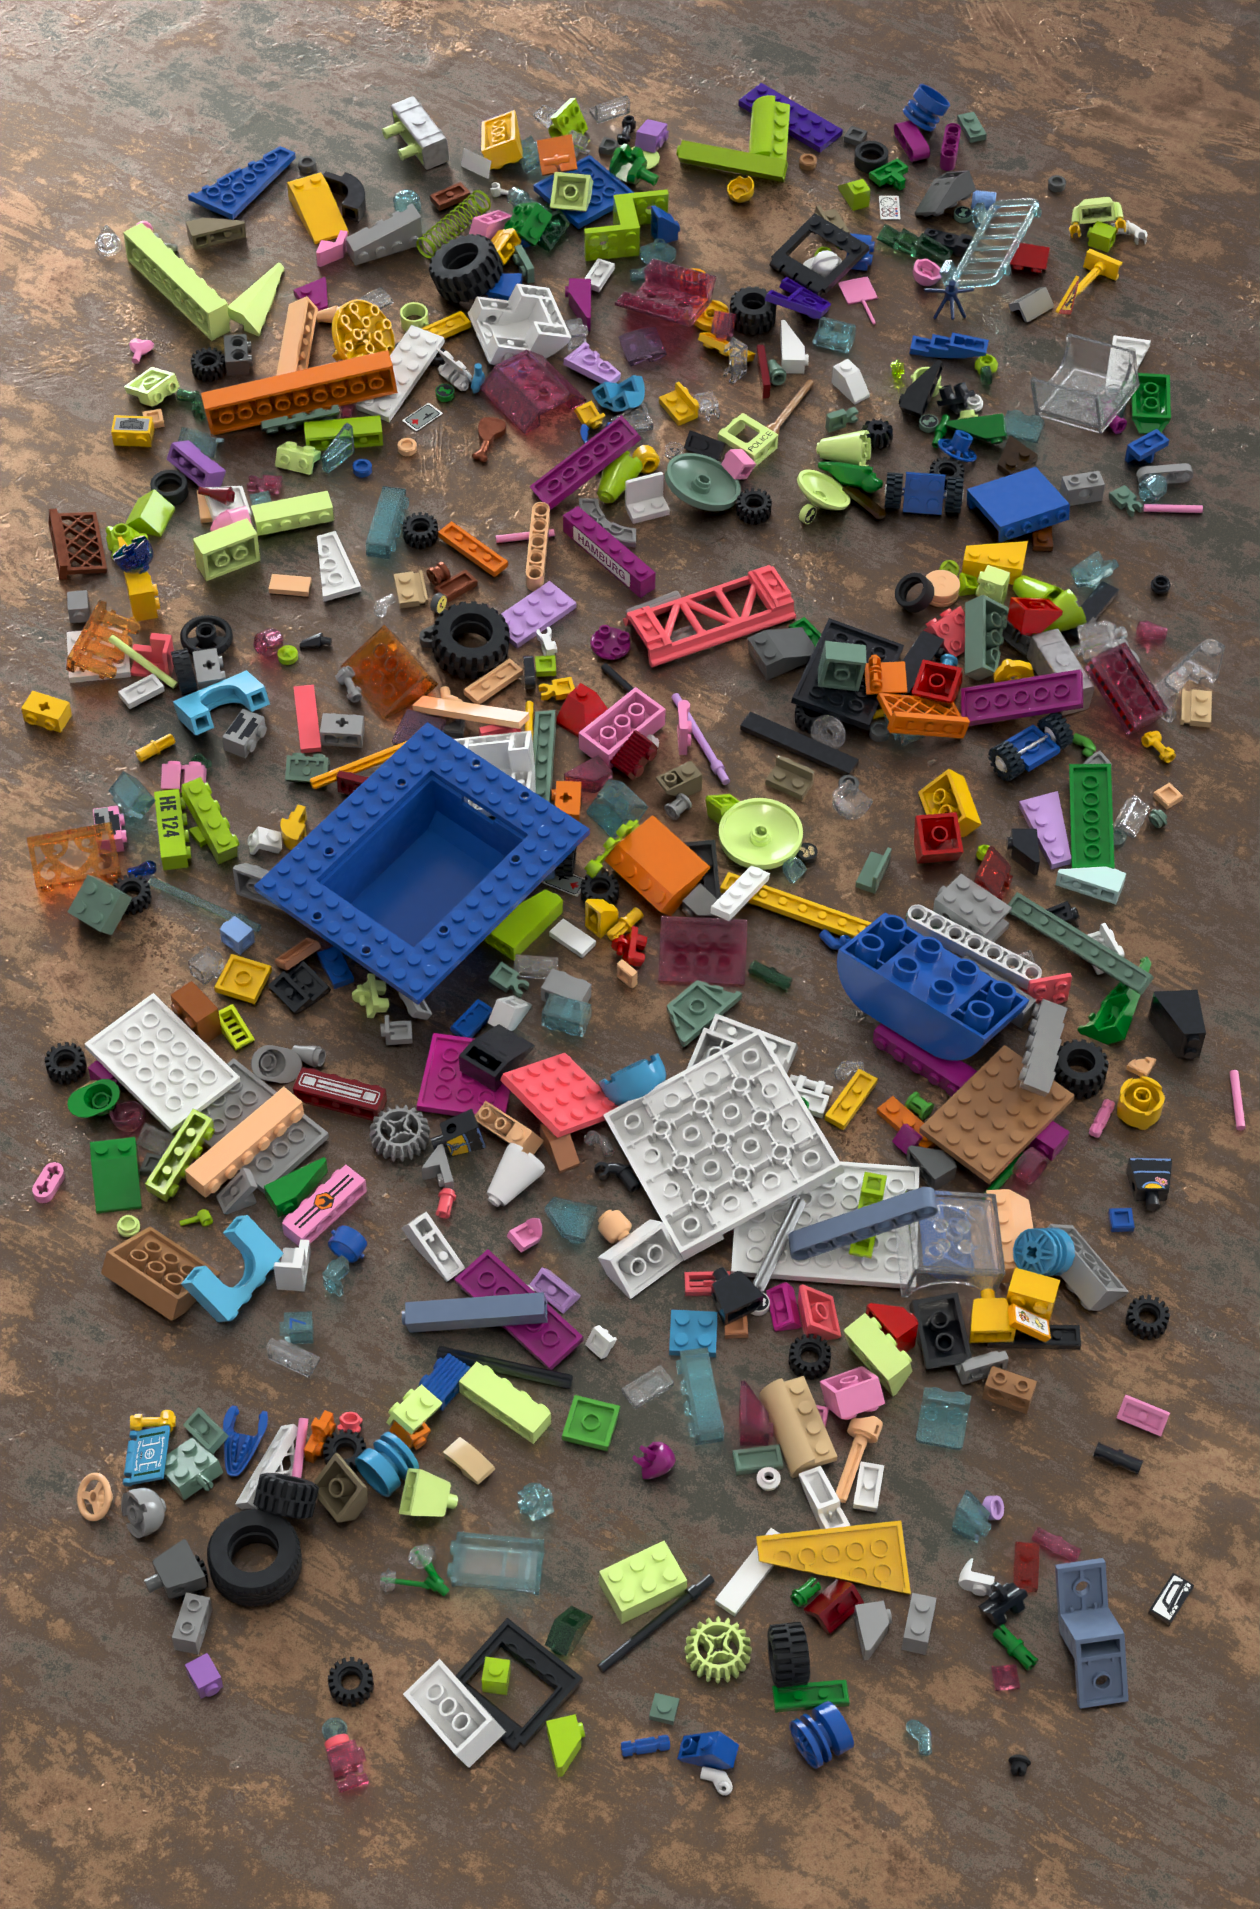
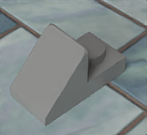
M440 1144L423 1165L422 1179L426 1180L437 1177L439 1187L454 1190V1181L444 1146Z
M243 1168L216 1196L224 1214H230L257 1203L253 1191L258 1186L250 1169Z

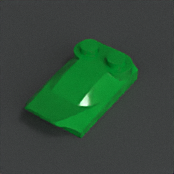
M1132 373L1130 388L1132 420L1140 434H1148L1155 429L1162 433L1171 420L1170 375Z

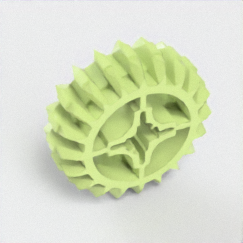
M719 1616L716 1618V1622H712L708 1617L706 1625L699 1621L697 1624L698 1629L692 1628L690 1630L691 1636L686 1638L688 1645L685 1646L684 1650L688 1654L686 1655V1662L691 1663V1671L698 1670V1678L705 1674L707 1682L711 1680V1677L716 1678L717 1684L720 1683V1678H724L728 1683L730 1675L737 1679L739 1671L744 1672L746 1670L745 1664L750 1663L749 1655L752 1651L751 1646H748L750 1638L745 1637V1629L738 1630V1622L730 1625L729 1618L725 1620V1623L721 1622ZM730 1641L736 1645L738 1649L737 1655H734L729 1648ZM700 1644L707 1652L706 1659H703L698 1651ZM716 1648L717 1650V1648H722V1651L719 1650V1652H714V1649Z

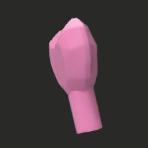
M137 338L131 340L129 345L134 353L132 362L138 364L141 356L153 349L154 343L151 340H140Z

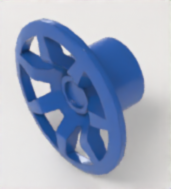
M956 430L952 440L940 439L938 441L939 448L957 460L974 462L977 459L975 452L969 449L973 437L967 432Z

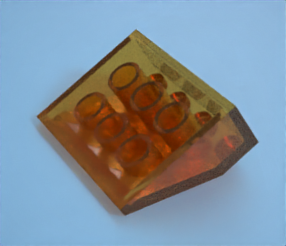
M385 625L341 665L342 668L350 666L354 670L355 676L351 679L361 688L364 695L385 719L411 706L422 696H427L438 685L436 680L397 635Z

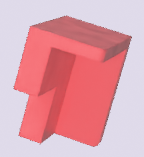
M151 633V646L133 645V650L167 675L172 676L174 669L171 652L174 651L172 635ZM135 660L133 661L131 668L132 676L147 677L152 674Z

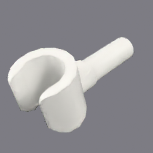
M497 182L492 183L490 191L493 197H499L501 194L516 196V192L501 189L500 184Z

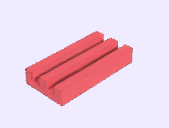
M714 1271L684 1272L685 1296H712L711 1287L716 1282L712 1281L715 1280L713 1277ZM689 1280H704L699 1282H689Z

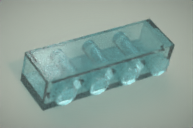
M382 487L366 540L367 556L390 559L391 553L395 552L396 537L399 538L401 532L400 523H403L405 519L404 510L408 509L409 506L406 489Z
M708 1347L680 1351V1359L676 1361L677 1374H682L683 1381H680L681 1395H686L687 1402H684L685 1415L690 1416L691 1423H688L689 1436L694 1437L695 1445L723 1442L724 1427Z

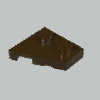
M1009 436L999 459L997 469L1006 476L1021 472L1036 462L1038 455L1013 436Z

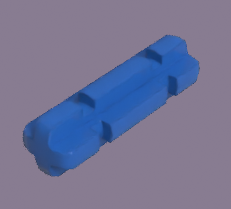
M668 1735L658 1736L657 1739L655 1737L636 1739L633 1743H631V1740L621 1743V1753L624 1757L633 1756V1753L640 1755L656 1752V1749H660V1751L670 1749Z

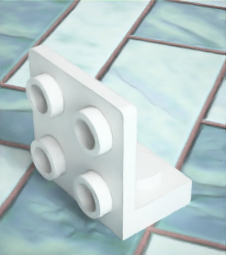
M662 472L633 478L625 482V509L633 524L670 515V509L663 497L664 475Z

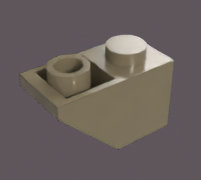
M692 761L656 777V781L669 795L677 796L679 793H683L688 797L702 790V773Z

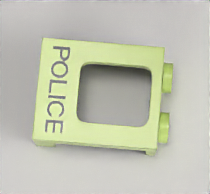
M744 413L734 418L727 427L722 428L717 436L719 441L725 442L733 449H743L756 463L755 467L778 448V434ZM745 424L759 432L748 443L735 437L745 429Z

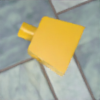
M983 1289L980 1292L981 1298L973 1300L969 1343L1014 1342L1016 1329L1009 1325V1305L1007 1299L995 1298L993 1289Z

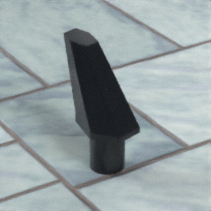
M319 633L302 640L299 647L320 648L321 644L331 646L332 638L324 637L323 633Z

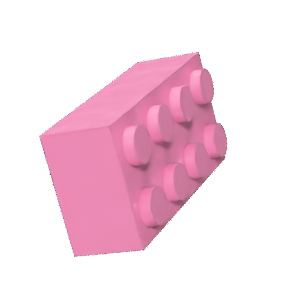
M635 687L579 732V749L609 771L614 767L610 760L618 753V750H620L634 730L647 737V735H653L665 725L666 709Z

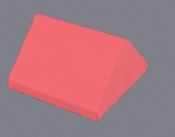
M800 1285L797 1303L806 1338H809V1334H814L813 1338L815 1339L817 1335L821 1336V1341L824 1339L840 1338L841 1332L833 1296L806 1285Z

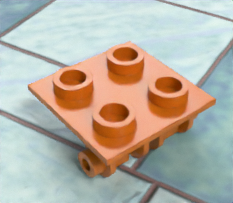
M871 655L868 660L869 663H866L865 666L866 695L907 693L905 661L881 663L878 655Z

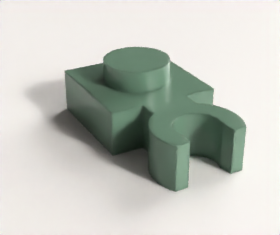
M851 407L847 411L840 409L826 414L825 428L828 432L845 428L848 422H857L858 418L855 415L859 414L858 410L855 407Z
M1123 485L1109 493V499L1120 510L1126 508L1129 516H1134V509L1142 512V504L1136 501L1137 496L1127 486Z
M503 962L497 966L488 980L504 992H507L509 988L512 989L514 995L518 998L523 996V992L518 988L523 987L528 990L530 985L526 980H518L519 973Z

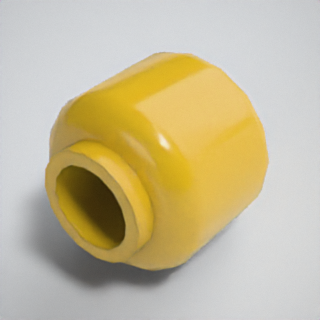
M642 445L634 451L632 458L636 456L643 465L641 473L650 474L658 468L660 459L653 447Z

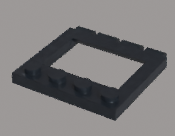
M814 213L771 256L772 261L769 266L820 296L823 293L827 294L870 249L866 243ZM811 233L820 235L826 242H831L835 244L836 248L849 253L826 278L789 256Z
M506 1618L456 1674L459 1681L506 1731L500 1740L513 1751H516L520 1745L525 1748L546 1724V1721L555 1714L583 1681V1677L509 1618ZM500 1647L555 1690L524 1727H521L468 1684L484 1667L485 1657H492Z

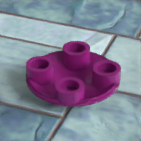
M602 625L592 635L590 645L593 652L601 658L609 660L619 659L625 656L630 649V636L626 631Z

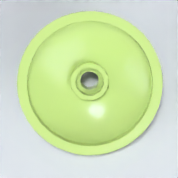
M803 470L799 473L797 477L798 486L804 496L814 506L835 511L848 507L850 496L842 491L843 486L836 480L815 470Z

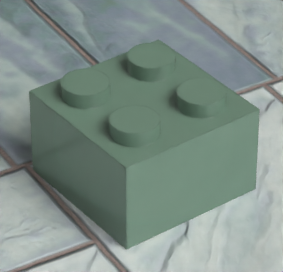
M825 641L818 666V687L859 691L866 666V645Z
M88 874L67 912L96 930L113 935L132 897L102 879Z

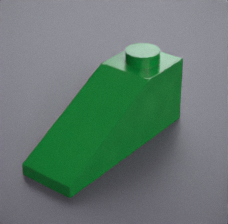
M1003 413L946 421L948 429L967 432L972 437L991 442V444H1001L1003 440H1007L1006 421Z
M325 1157L264 1185L265 1198L278 1218L288 1215L299 1208L301 1202L308 1197L327 1174V1160Z

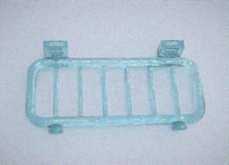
M1035 198L999 200L992 204L988 211L984 203H977L971 216L978 230L957 268L952 260H945L939 271L944 286H948L949 281L953 280L956 282L957 288L987 287L998 283L1003 275L1009 276L1011 273L1009 264L1033 218L1041 217L1039 201ZM1032 205L1029 211L995 213L1001 207ZM1027 215L1024 222L989 224L992 217ZM1021 226L1017 234L983 236L986 228ZM1015 238L1009 246L977 247L979 241L983 239ZM1009 249L1005 257L970 259L974 251ZM1002 261L999 269L964 271L968 263ZM996 273L990 279L959 280L962 274Z

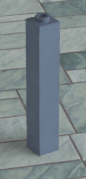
M544 1292L405 1302V1311H402V1324L406 1325L409 1333L548 1323L547 1299Z

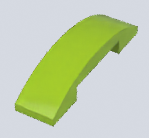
M864 1172L858 1209L883 1201L887 1175ZM876 1236L850 1244L849 1255L871 1259Z

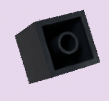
M1198 989L1154 991L1148 1014L1151 1024L1178 1059L1200 1058L1206 1030Z

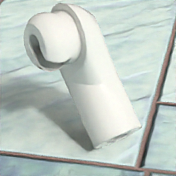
M702 1767L700 1779L712 1781L716 1790L721 1795L731 1793L733 1789L732 1782L725 1771Z

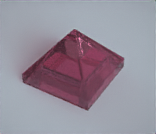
M1016 1664L991 1667L995 1691L1020 1689Z

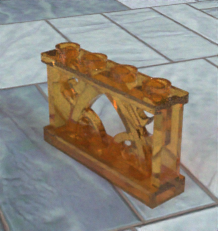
M111 822L26 837L36 889H41V892L53 891L54 887L61 885L63 888L74 887L75 883L84 882L88 874L97 878L105 877V880L117 879V875L121 874ZM108 834L111 851L100 849L102 835ZM89 839L90 844L87 846H93V848L83 847L82 841ZM73 840L81 851L90 853L88 859L78 870L72 869L58 860L67 852L69 841ZM60 844L62 851L57 855H53L52 853L57 852L54 850V845ZM35 847H40L44 856L47 858L40 862L38 865L34 850ZM99 853L106 854L111 858L112 864L108 869L99 868L98 864L105 862L103 858L98 857ZM48 863H51L53 866L48 868L47 873L50 871L55 873V877L50 880H46L41 876L42 867ZM91 867L95 871L93 873L85 874ZM64 873L71 877L61 878V874Z

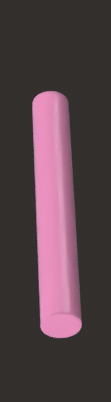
M1144 504L1143 511L1202 513L1203 505Z
M549 529L548 537H555L554 529ZM530 532L497 535L496 543L529 540Z
M1231 1070L1230 1081L1237 1130H1244L1246 1127L1239 1073L1237 1070Z
M299 1418L292 1470V1476L298 1478L302 1476L309 1420L306 1418Z

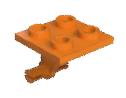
M572 134L537 140L542 176L551 175L555 172L578 170Z

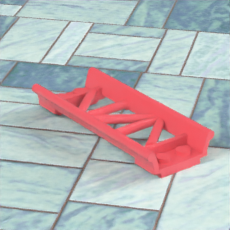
M767 565L749 571L747 576L652 608L646 606L626 613V618L623 619V623L625 626L631 624L634 626L648 648L649 664L653 668L796 619L790 590L773 566ZM751 584L741 617H739L724 593ZM757 593L767 610L749 616ZM716 596L729 617L697 602ZM681 609L697 634L672 642L670 636ZM691 609L725 625L706 631L702 628ZM671 611L665 629H663L656 616Z

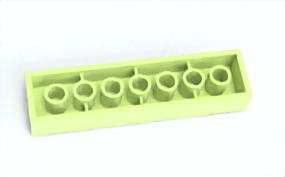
M140 223L123 232L127 260L211 341L230 332L229 306L226 300L220 298L213 288L211 289L203 278L200 279L195 271L189 268L182 258H178L173 250L168 248L160 238H157L150 228Z

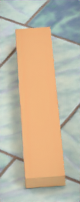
M422 696L412 705L413 711L418 713L520 729L530 719L529 712Z

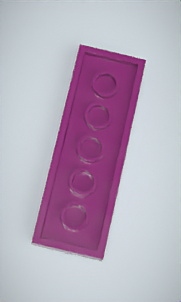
M621 415L529 487L541 502L548 504L551 510L642 438Z
M1081 669L961 688V716L968 717L970 721L969 726L1083 708V673Z
M488 1249L454 1279L455 1283L471 1298L535 1293ZM548 1304V1323L502 1326L548 1370L556 1367L584 1341L583 1336Z

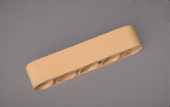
M537 502L532 507L526 564V587L531 591H535L544 585L550 525V508L545 502Z

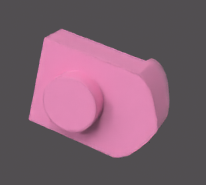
M530 1218L525 1223L508 1232V1239L520 1252L527 1250L540 1241L543 1232L541 1220L539 1218Z

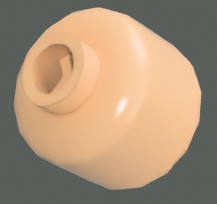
M608 1210L598 1219V1231L611 1244L621 1241L630 1234L632 1224L619 1210Z

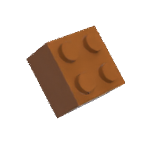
M192 981L170 995L172 1011L205 1044L222 1034L218 1008Z

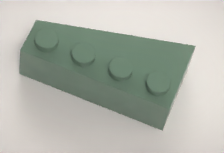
M985 595L965 602V675L977 681L994 675L998 668L1001 654L999 647L1004 641L1002 632L1003 629H1006L1007 621L1005 618L1009 611L1008 607Z

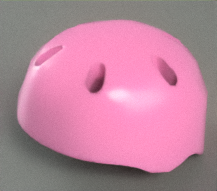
M918 259L913 267V277L920 285L932 286L941 279L942 271L934 262L928 259Z

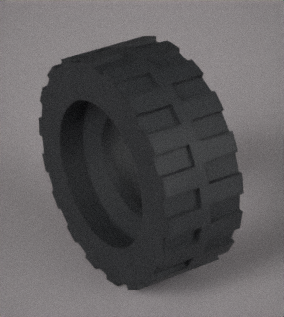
M187 648L172 651V661L181 695L198 691Z

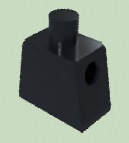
M723 1267L714 1271L713 1277L716 1282L712 1284L711 1295L724 1326L763 1307L764 1295L741 1271H736L730 1275Z

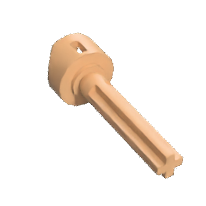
M875 1416L855 1417L849 1423L847 1432L854 1439L836 1490L841 1503H846L867 1443H876L878 1441L883 1422Z

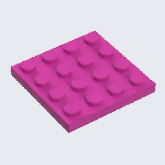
M433 1033L417 1101V1111L457 1116L472 1109L474 1115H476L484 1102L487 1101L507 1114L511 1091L502 1084L494 1092L460 1071L459 1055L475 1038Z

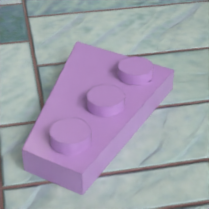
M587 342L564 358L563 365L601 384L604 382L616 383L620 380L621 373L608 361H603L597 351L589 349L590 345Z

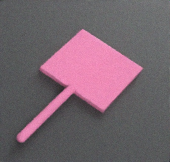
M868 276L838 282L847 304L862 302L872 324L875 325L876 322L866 301L878 299Z

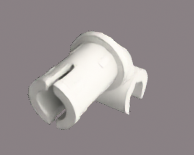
M1129 220L1126 221V232H1124L1123 228H1119L1118 233H1116V235L1133 234L1135 236L1134 242L1137 245L1139 238L1144 240V244L1147 242V232Z

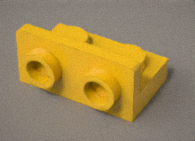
M680 382L675 383V391L659 397V404L678 426L698 418L699 403Z

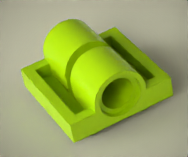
M570 98L551 117L553 124L548 128L552 138L572 134L573 144L588 130L576 98Z

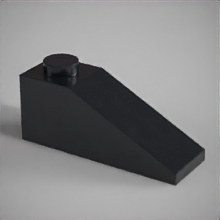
M937 360L906 389L905 394H901L898 404L902 412L919 418L925 415L944 368L941 360Z

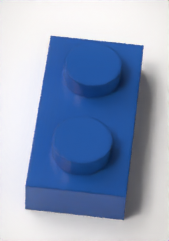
M333 946L317 952L318 959L334 989L354 982V977L339 949Z

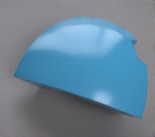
M632 375L619 384L604 382L591 390L594 398L602 407H606L614 412L628 411L638 407L643 402L645 396L643 377Z

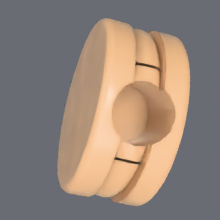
M935 570L926 575V578L934 586V597L930 605L948 607L957 601L960 581L955 574L946 570Z

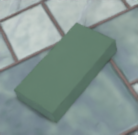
M780 1444L732 1451L736 1475L758 1473L765 1467H771L776 1470H782L784 1467Z

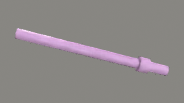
M675 693L671 698L678 708V703L682 699L678 693ZM688 712V721L692 723V733L709 760L710 768L715 775H718L722 784L727 785L730 779L724 771V765L716 758L690 712Z

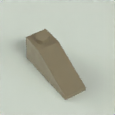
M200 218L186 222L187 235L194 250L246 237L244 221Z

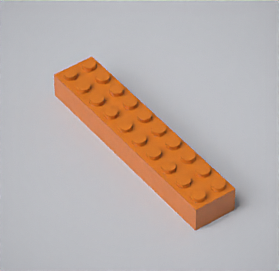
M386 350L201 393L211 436L257 426L261 424V421L283 416L291 418L292 415L304 412L309 414L315 409H331L333 405H338V407L396 394L398 391L389 351Z

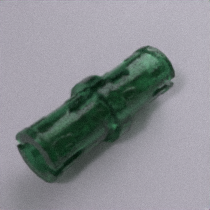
M753 960L749 966L751 968L748 969L749 973L764 979V982L772 983L785 991L791 986L789 982L793 981L791 977L777 972L776 968H769L757 962V960Z

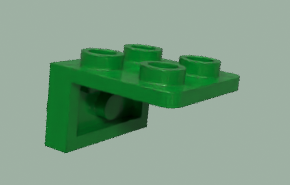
M537 202L520 203L514 207L513 215L505 223L504 229H515L518 236L531 246H536L552 214Z

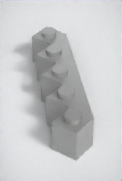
M1042 999L1039 1004L1035 1003L1031 1012V1016H1034V1018L1031 1020L1028 1028L1030 1035L1025 1043L1027 1050L1022 1059L1024 1066L1018 1080H1021L1020 1088L1043 1097L1049 1094L1056 1075L1054 1069L1059 1058L1057 1053L1062 1041L1060 1036L1065 1025L1063 1020L1068 1008Z

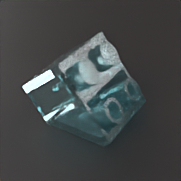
M608 779L586 813L612 838L618 836L616 831L623 823L626 825L630 820L634 822L637 819L639 821L648 809V806L622 781Z

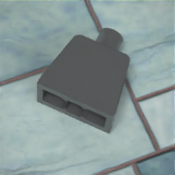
M186 1539L181 1540L152 1561L156 1574L144 1579L149 1593L163 1587L168 1598H174L207 1587L205 1575Z

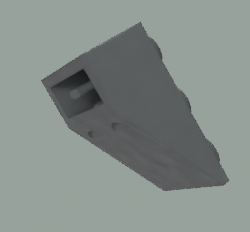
M970 171L946 172L936 178L916 209L915 215L926 217L933 214L938 216L944 213V209L956 206L958 201L970 198V194L976 191Z

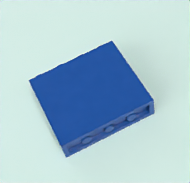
M1037 467L967 489V506L970 509L974 507L980 509L999 531V542L1069 520V502Z

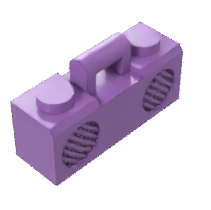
M189 440L173 442L167 456V460L199 487L221 486L226 470L204 455Z

